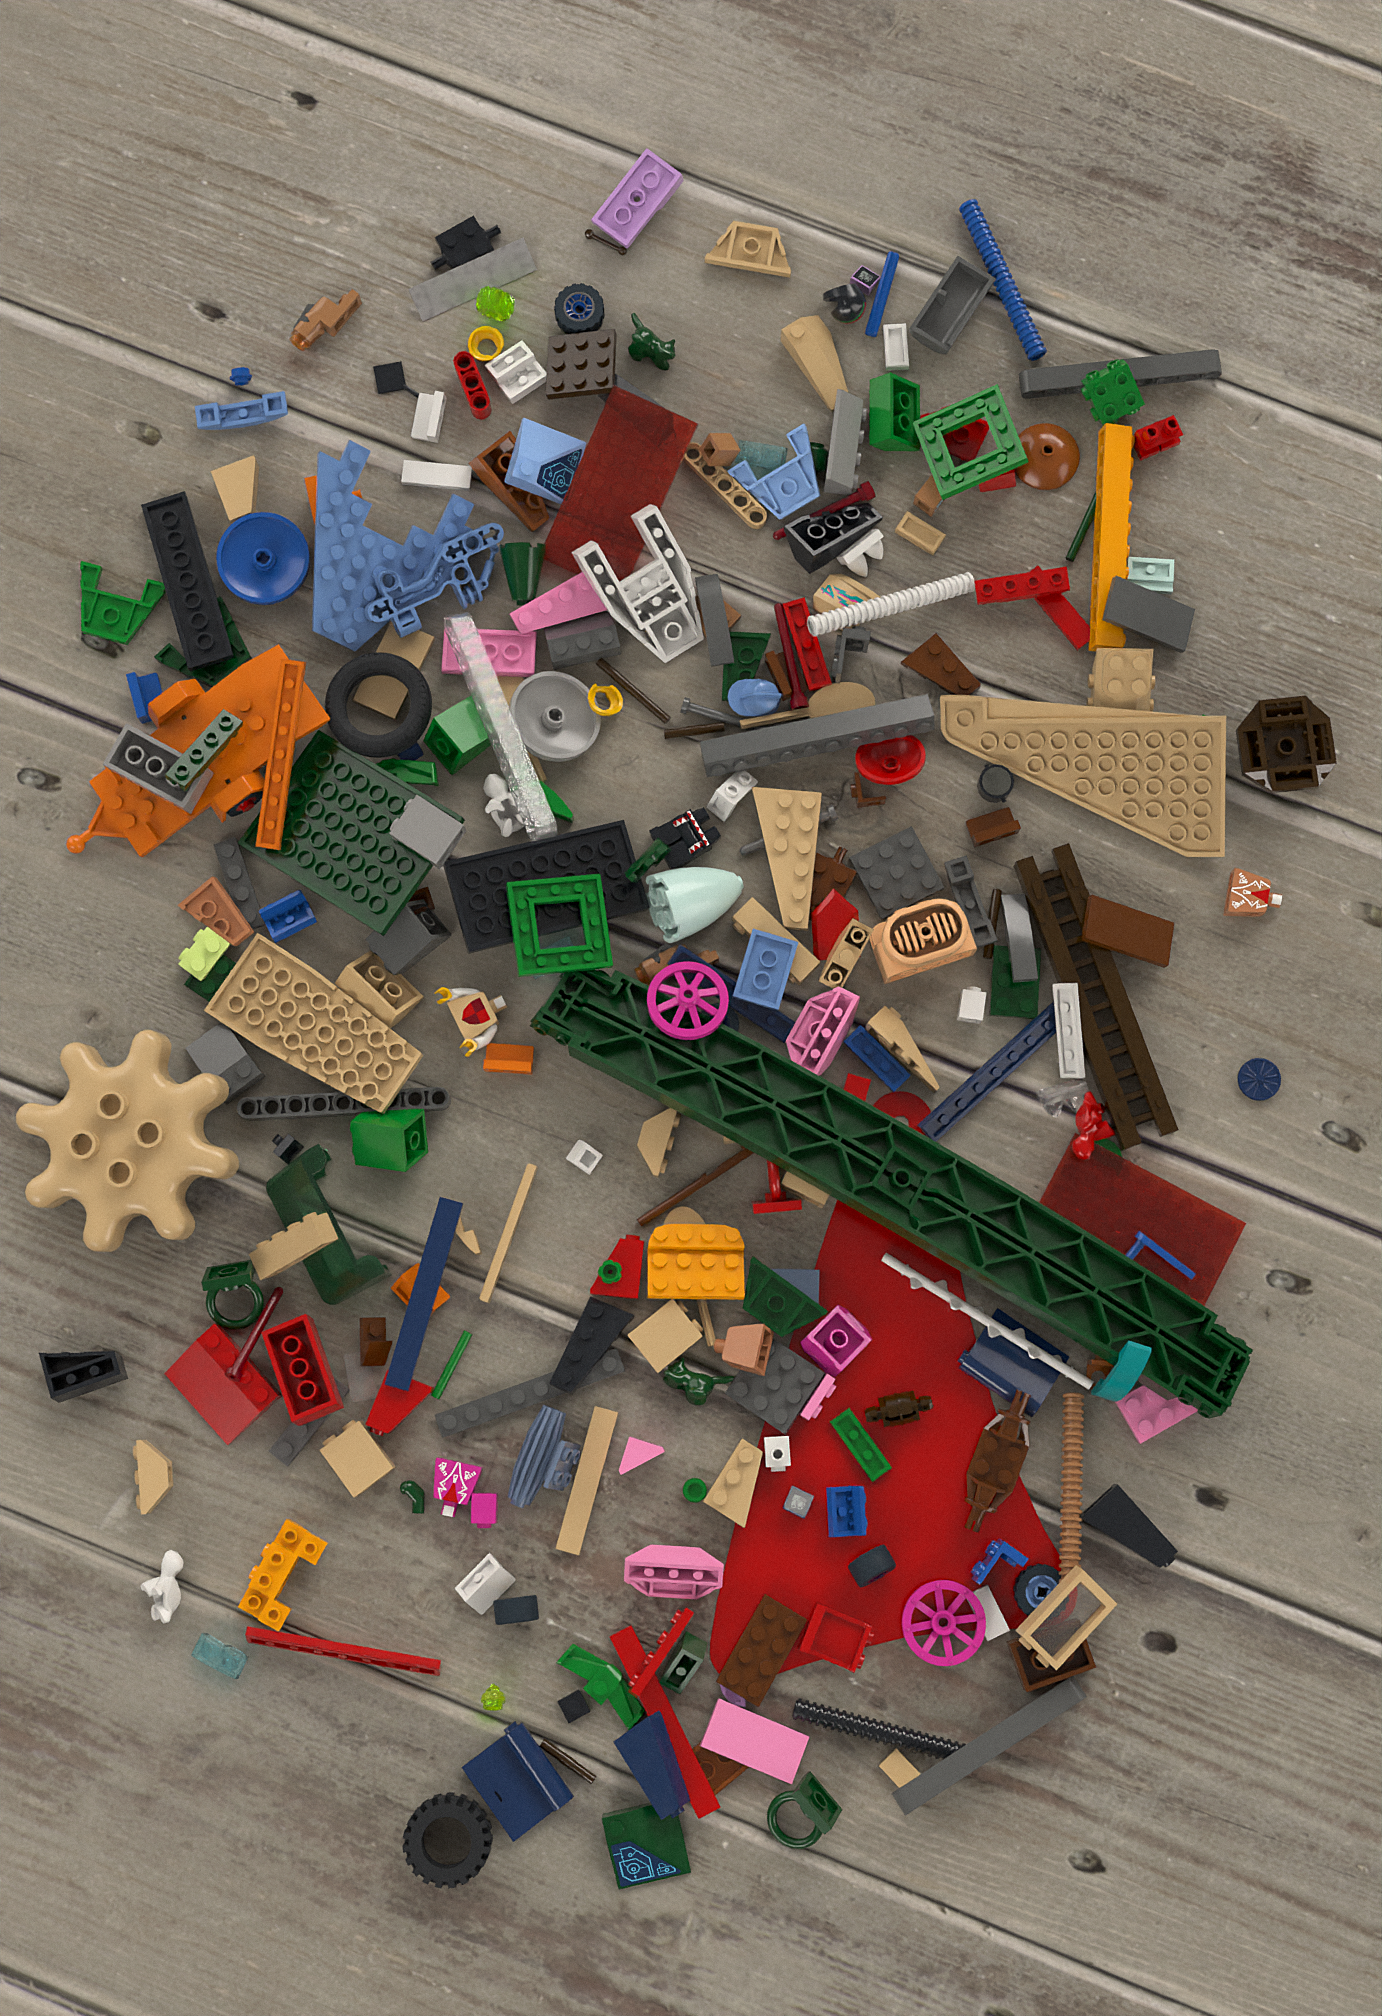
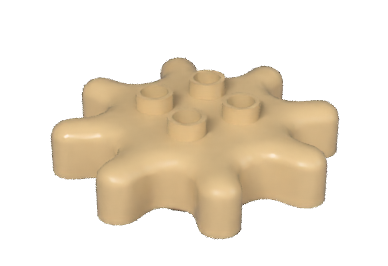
M143 1030L136 1034L127 1059L115 1067H108L99 1052L90 1045L80 1042L67 1044L60 1054L61 1065L69 1079V1090L64 1099L54 1106L27 1103L20 1107L16 1114L18 1127L25 1133L45 1139L51 1152L48 1168L33 1178L26 1186L25 1195L27 1201L35 1207L55 1208L70 1199L78 1200L85 1207L87 1213L83 1241L92 1251L112 1252L116 1250L123 1241L128 1223L134 1217L140 1215L147 1216L151 1220L161 1237L169 1240L187 1239L195 1229L194 1217L185 1201L186 1191L190 1184L202 1176L215 1179H229L236 1174L239 1168L237 1155L227 1148L211 1144L206 1139L204 1133L206 1115L221 1105L229 1095L227 1082L224 1078L211 1073L199 1074L182 1084L175 1082L168 1072V1061L171 1054L170 1040L166 1035L153 1030Z

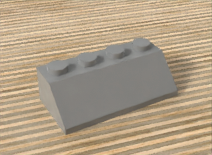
M837 389L824 492L850 495L852 488L857 489L858 475L854 474L855 466H860L861 453L857 452L858 444L863 443L864 430H860V424L866 420L867 408H863L862 399L841 389Z

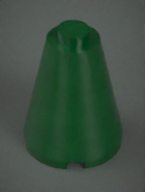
M530 542L505 543V546L500 544V554L511 600L516 602L517 606H523L536 598L546 552L545 544L537 543V547H532Z

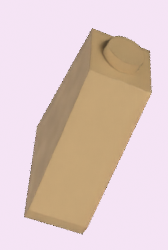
M254 455L211 471L231 524L243 516L256 513L259 466Z

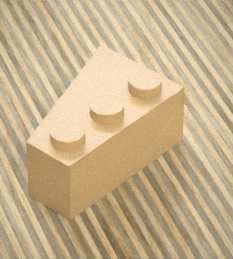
M741 1438L703 1502L745 1528L763 1451Z

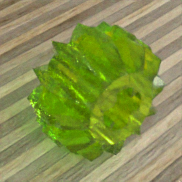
M485 286L478 293L476 298V309L478 312L495 321L500 320L503 322L510 319L514 311L515 302L508 292H504L496 287Z

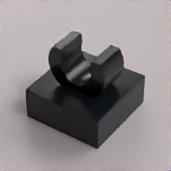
M277 1134L272 1140L277 1145L273 1153L288 1165L304 1148L290 1134L285 1138Z

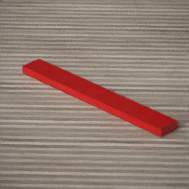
M632 1625L609 1636L630 1680L636 1672L641 1673L645 1667L642 1662L647 1656ZM654 1673L639 1698L648 1717L657 1711L661 1712L690 1797V1803L698 1819L721 1808L659 1683L656 1673Z
M247 1626L245 1633L247 1642L251 1644L440 1676L441 1660L249 1626Z

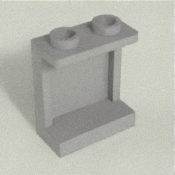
M416 795L414 799H410L404 807L405 812L400 819L396 818L389 834L394 840L400 841L420 854L440 870L466 833V829L463 824Z

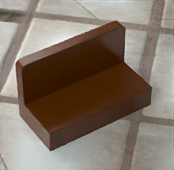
M774 650L765 654L764 661L779 693H781L782 701L788 700L793 694L784 653L775 654ZM795 661L801 692L805 693L808 688Z
M1009 807L966 821L974 848L1018 834L1021 829L1019 821H1014Z

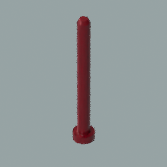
M277 1287L274 1289L232 1368L228 1367L224 1374L228 1379L240 1382L243 1376L241 1370L282 1297L283 1288Z

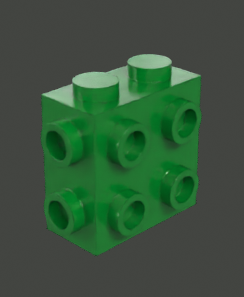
M1115 359L1109 362L1106 368L1100 371H1091L1086 374L1085 379L1081 380L1083 388L1080 389L1085 401L1089 400L1093 407L1089 409L1095 422L1099 421L1103 426L1106 423L1115 424L1120 420V417L1126 414H1135L1140 410L1141 406L1145 405L1130 368L1123 359Z

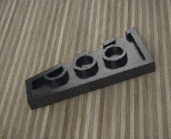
M590 1296L549 1384L569 1394H573L592 1371L594 1365L599 1359L601 1360L606 1354V1350L614 1340L618 1339L628 1323L630 1324L635 1316Z

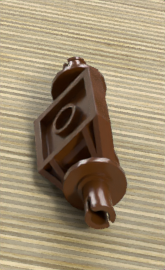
M1018 1389L1015 1391L1010 1409H999V1414L984 1427L967 1471L968 1496L964 1500L972 1506V1509L964 1527L970 1530L973 1521H976L972 1530L979 1533L985 1514L989 1512L997 1513V1507L1013 1492L1030 1447L1028 1425H1030L1031 1421L1026 1419L1023 1414L1031 1395L1025 1392L1020 1402L1023 1391ZM1021 1423L1019 1437H1017L1019 1425Z

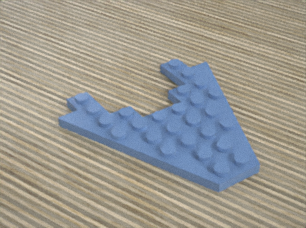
M348 440L340 460L321 451L317 454L312 631L352 651H356L390 621L389 618L383 622H370L364 614L367 604L381 598L375 583L377 574L381 571L392 570L398 574L403 587L422 579L440 545L473 530L465 526L474 504L452 494L433 535L412 525L403 546L363 526L372 504L352 494V491L371 451ZM468 537L466 539V546L471 549L476 543L472 537ZM448 548L446 556L452 557V553L460 551V548ZM388 574L382 578V583L385 587L389 588L393 583L392 577ZM386 606L382 608L374 607V611L371 613L372 616H378L379 612L388 609Z

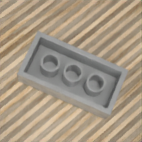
M127 723L103 762V765L112 772L190 814L214 774L207 768L200 777L190 784L189 790L184 792L178 784L173 785L172 782L165 778L167 771L183 754Z

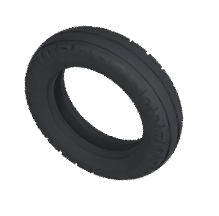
M368 653L347 662L335 674L326 693L325 712L330 717L328 725L332 733L343 746L362 756L384 758L407 750L420 739L431 718L432 696L425 677L411 662L390 653ZM385 675L393 677L402 682L410 694V710L405 721L397 729L383 735H370L356 729L350 723L347 715V702L352 690L361 681L372 676Z

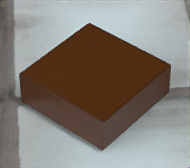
M428 886L416 890L408 901L424 899L430 910L435 909ZM427 907L418 908L413 913L416 915L425 912Z

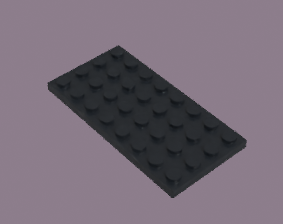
M624 820L445 861L443 864L468 954L514 943L506 890L507 882L600 874L607 920L647 911L650 908L642 879L640 878L637 883H633L625 875V871L636 859ZM579 901L534 905L538 937L582 926Z

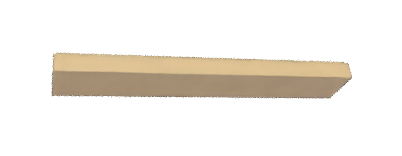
M527 1164L479 1297L481 1301L490 1304L538 1170L536 1165Z
M597 1406L594 1407L557 1541L556 1549L576 1555L580 1554L618 1412Z

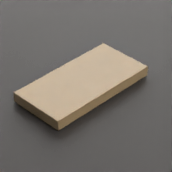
M390 622L376 652L400 656L411 662L420 671L435 638L420 630L400 638L392 622ZM377 675L366 678L361 682L353 702L396 721L409 691L399 680L390 676Z

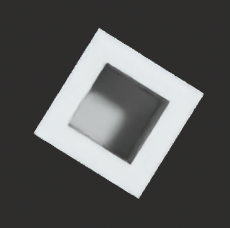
M971 986L967 987V990L963 989L960 993L957 1020L980 1024L983 1020L986 992H981V988Z

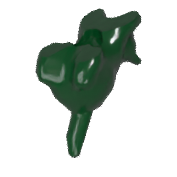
M632 313V323L636 330L632 334V343L628 347L630 356L633 360L639 362L644 357H649L659 369L669 370L670 365L667 361L674 359L676 356L675 339L669 342L662 341L652 330L644 327L638 316Z
M683 1357L678 1362L668 1366V1370L664 1371L665 1377L663 1378V1381L671 1388L684 1390L687 1401L695 1406L706 1403L707 1397L713 1391L716 1384H727L734 1380L733 1376L710 1377L703 1373L689 1371L684 1365Z

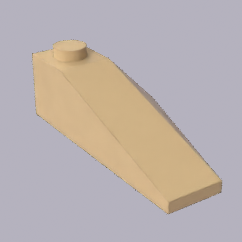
M818 315L801 317L781 329V342L828 409L833 412L837 389L848 392L831 332Z

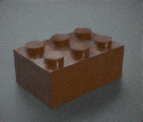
M1074 1617L1034 1631L1030 1636L1052 1657L1081 1626V1622L1078 1618ZM1021 1636L1006 1641L1020 1683L1026 1692L1097 1668L1087 1639L1078 1646L1057 1670L1051 1665L1046 1668L1036 1658L1039 1653L1035 1649L1031 1648L1029 1651L1019 1642Z

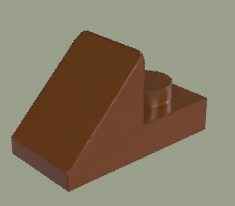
M386 1317L360 1318V1367L385 1366L392 1346V1341H386Z

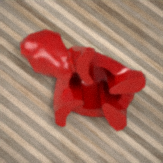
M1091 1091L1084 1094L1083 1103L1076 1113L1075 1123L1080 1136L1072 1143L1074 1154L1079 1159L1085 1160L1089 1159L1094 1151V1141L1115 1135V1131L1109 1126L1106 1120L1102 1121L1101 1115L1105 1112V1107L1102 1103L1096 1102Z

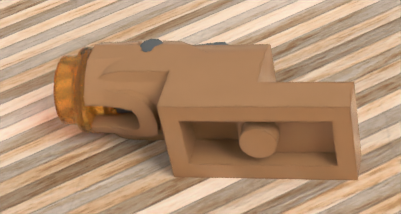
M351 289L348 294H344L341 297L339 305H336L325 296L319 299L316 304H307L291 332L292 336L289 338L291 343L299 350L304 351L306 348L309 349L325 331L335 337L362 304L359 293Z
M665 943L643 959V962L638 964L639 967L634 969L639 981L650 985L653 978L662 969L669 966L667 962L679 945L672 946L669 943ZM705 950L697 955L710 965L719 962V957L715 950L711 952Z

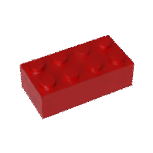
M303 1314L261 1332L289 1416L294 1424L301 1426L344 1408L313 1318Z

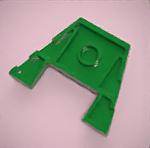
M81 561V631L83 634L128 645L166 593L164 583L147 579L141 599L138 601L97 590L103 568L99 565Z

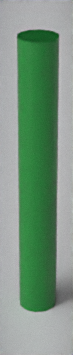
M465 1330L463 1331L431 1396L440 1399L473 1334Z

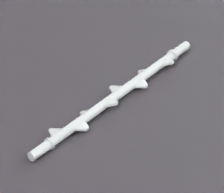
M885 1253L882 1262L899 1271L902 1276L905 1275L910 1278L912 1289L926 1288L950 1303L953 1310L960 1309L987 1326L988 1334L991 1338L1002 1335L1026 1350L1030 1358H1039L1066 1375V1378H1071L1088 1390L1092 1386L1094 1381L1073 1369V1366L1070 1367L1063 1363L1059 1355L1052 1356L1026 1340L1024 1329L1010 1330L984 1314L982 1307H973L949 1292L945 1280L934 1283L910 1268L908 1264L905 1265L888 1253Z

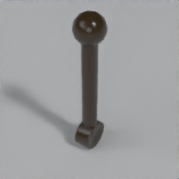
M587 229L585 231L587 239L593 238L618 251L622 256L627 253L625 247H619L595 235L593 230Z

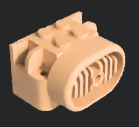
M946 899L926 900L917 905L896 910L885 922L879 923L873 928L874 931L869 938L884 984L973 956L977 950L967 918L961 907L956 902Z

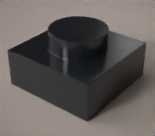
M580 1689L557 1701L568 1724L591 1712Z

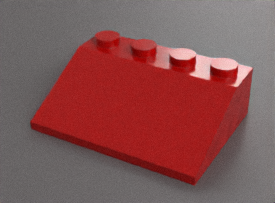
M214 1323L164 1374L227 1445H230L283 1395L249 1357L241 1370L243 1376L240 1382L232 1381L225 1376V1371L228 1367L232 1368L242 1349L221 1326Z

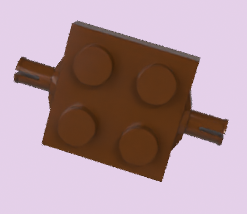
M839 846L834 858L825 857L816 852L810 904L811 913L833 888L845 898L853 883L857 871L846 867L842 863L848 851L845 848Z

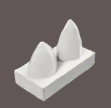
M871 529L836 558L841 565H847L854 573L867 577L868 567L863 552L872 558L882 559L883 545L880 539L884 536L879 529Z

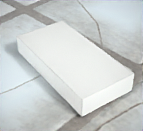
M906 323L883 325L886 371L908 370L909 358Z
M985 1585L973 1591L984 1609L986 1617L984 1636L986 1640L989 1641L1010 1631L989 1586ZM969 1602V1605H970V1607H971L973 1613L975 1614L974 1609H973L972 1605H971L970 1602Z

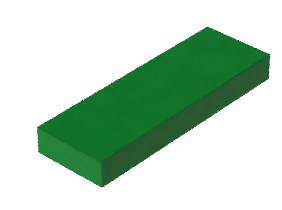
M850 1408L830 1421L872 1482L892 1468Z

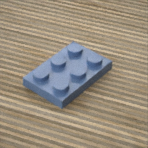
M752 929L732 998L778 1011L798 942Z

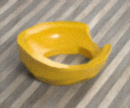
M481 326L475 329L468 339L469 352L479 361L493 360L504 347L502 334L498 329L490 326ZM489 339L495 343L497 350L492 356L483 355L479 352L478 345L482 340Z
M595 683L588 693V703L591 709L600 716H612L622 709V695L613 685L606 687L597 686ZM601 692L605 694L610 702L609 709L602 710L596 706L594 702L596 693Z

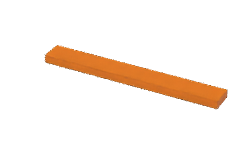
M281 659L256 847L281 850L306 662Z

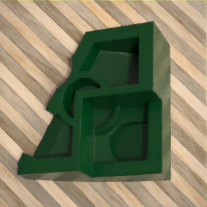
M658 837L625 871V875L631 882L637 883L651 866L657 867L672 849Z

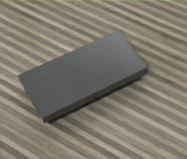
M1115 576L1111 581L1102 620L1179 653H1183L1186 650L1195 609L1119 576Z

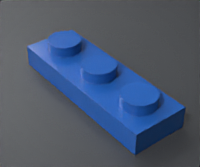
M861 1025L844 1040L843 1043L893 1093L911 1076Z

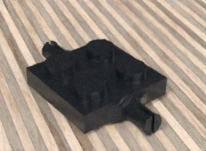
M473 215L435 237V241L441 249L442 256L430 261L433 269L436 270L445 264L454 269L494 251L490 239L501 234V230L496 224L485 231Z

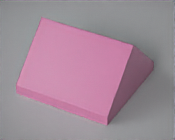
M630 1436L619 1468L620 1474L622 1475L665 1452L664 1448Z

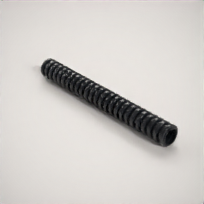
M802 1698L796 1700L792 1715L793 1720L799 1718L801 1722L808 1721V1724H812V1722L816 1723V1726L821 1724L823 1728L828 1726L833 1731L834 1729H838L840 1733L845 1731L847 1735L853 1733V1736L860 1735L862 1739L868 1737L869 1741L875 1739L876 1743L882 1741L884 1745L890 1743L891 1747L897 1745L898 1749L904 1747L906 1751L911 1749L913 1753L919 1751L920 1755L926 1753L928 1757L935 1756V1759L942 1758L943 1760L966 1745V1743L960 1745L958 1741L953 1743L951 1739L945 1741L943 1737L938 1739L936 1735L931 1737L926 1732L921 1734L919 1730L917 1733L911 1728L906 1730L904 1726L899 1728L897 1724L895 1726H891L889 1722L884 1724L882 1720L876 1722L875 1718L869 1720L868 1716H865V1718H862L860 1714L855 1716L853 1712L847 1714L846 1710L840 1712L839 1708H835V1710L831 1706L826 1708L824 1704H820V1706L816 1702L811 1704L809 1700L804 1702Z

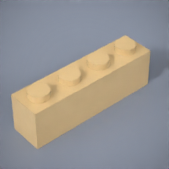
M753 897L732 917L734 922L732 926L741 935L745 933L750 938L752 929H756L798 942L787 979L790 983L794 984L796 982L800 986L819 966L820 961Z
M316 1212L310 1213L302 1218L304 1222L298 1221L287 1226V1232H278L271 1236V1241L266 1240L257 1244V1249L251 1252L249 1256L259 1279L263 1280L276 1276L338 1240L328 1214L317 1215Z

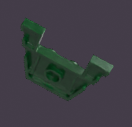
M221 596L217 599L235 658L190 672L185 658L170 643L154 656L159 663L210 687L215 686L242 664L252 659Z

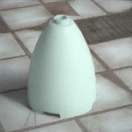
M687 867L666 870L649 875L645 880L649 884V892L646 893L650 907V915L655 927L659 926L664 932L663 939L668 943L689 937L712 924L735 903L744 888L740 876L729 871L709 867Z

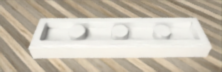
M1056 983L1053 984L1060 1078H1084L1085 1067L1078 984Z

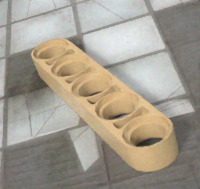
M694 442L688 443L683 449L685 463L749 527L753 529L762 528L767 520L765 509L722 466H714L715 472L712 475L704 474L702 469L708 464L699 450L701 445ZM690 449H696L700 455L696 459H690L687 456V452ZM721 481L730 482L731 488L727 491L720 490L718 484ZM742 496L746 498L747 504L743 507H738L734 503L735 498ZM754 512H759L762 514L763 519L755 523L751 521L750 515Z

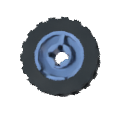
M1035 1564L1022 1570L1019 1577H1016V1583L1013 1586L1014 1599L1017 1602V1606L1026 1615L1029 1616L1059 1584V1579H1061L1060 1571L1049 1565ZM1038 1587L1045 1588L1046 1593L1044 1596L1037 1595ZM1067 1596L1046 1619L1049 1620L1054 1616L1057 1617L1062 1610L1064 1611L1069 1597Z

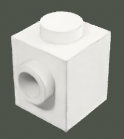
M789 1436L764 1437L766 1467H771V1472L786 1471L785 1466H791Z

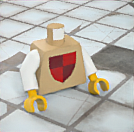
M441 987L434 992V994L440 993L443 996L442 999L437 1001L438 1004H443L449 1000L447 1005L465 1039L459 1048L464 1046L469 1048V1051L465 1054L466 1057H469L475 1050L491 1042L497 1032V1025H499L495 1013L507 1008L501 995L488 1001L484 991L480 992L477 989H447Z

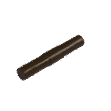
M724 722L664 730V737L669 739L724 732Z
M545 1738L539 1745L541 1749L588 1783L592 1784L597 1777Z

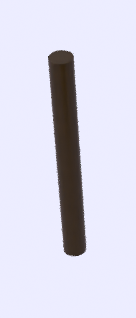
M603 658L597 661L596 665L664 724L671 719L666 712Z

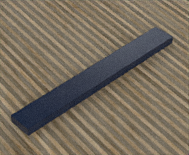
M1054 1001L917 1125L925 1136L937 1142L1057 1032Z
M443 1197L439 1198L385 1385L406 1391L410 1389L464 1205L461 1202Z

